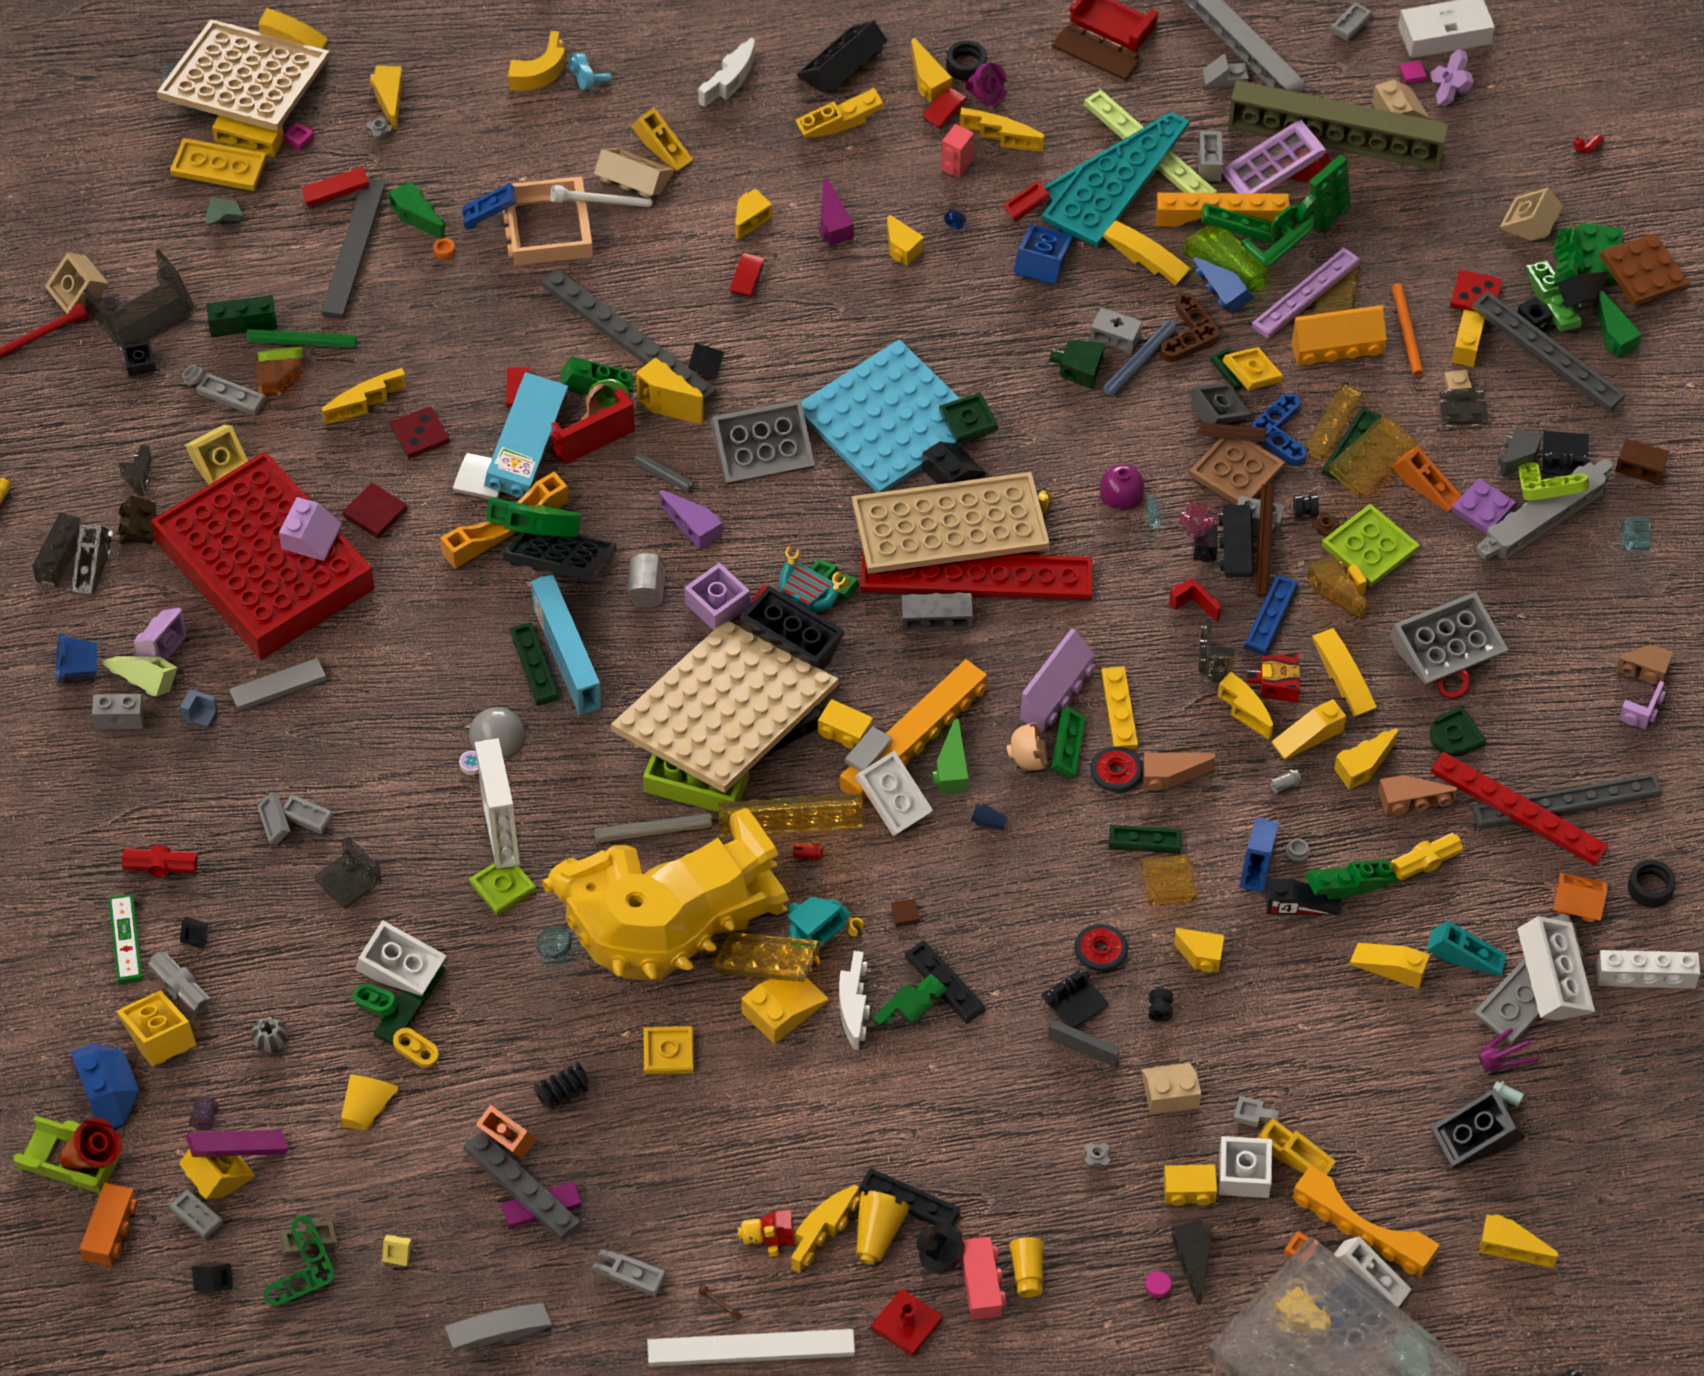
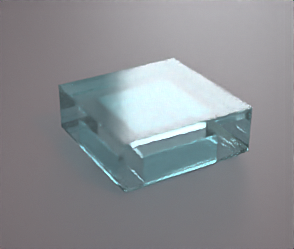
M1150 496L1146 499L1145 513L1149 526L1152 529L1159 527L1160 511L1155 496Z

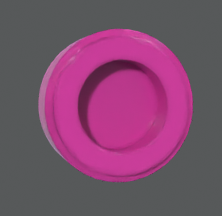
M1152 1272L1146 1278L1145 1289L1150 1296L1163 1298L1170 1292L1171 1279L1164 1272Z

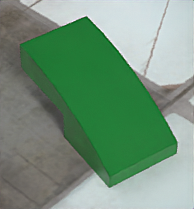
M817 559L810 568L831 581L833 575L839 572L837 565L821 559ZM842 573L839 583L844 577H847L849 584L839 589L841 592L838 597L847 600L859 586L856 578Z

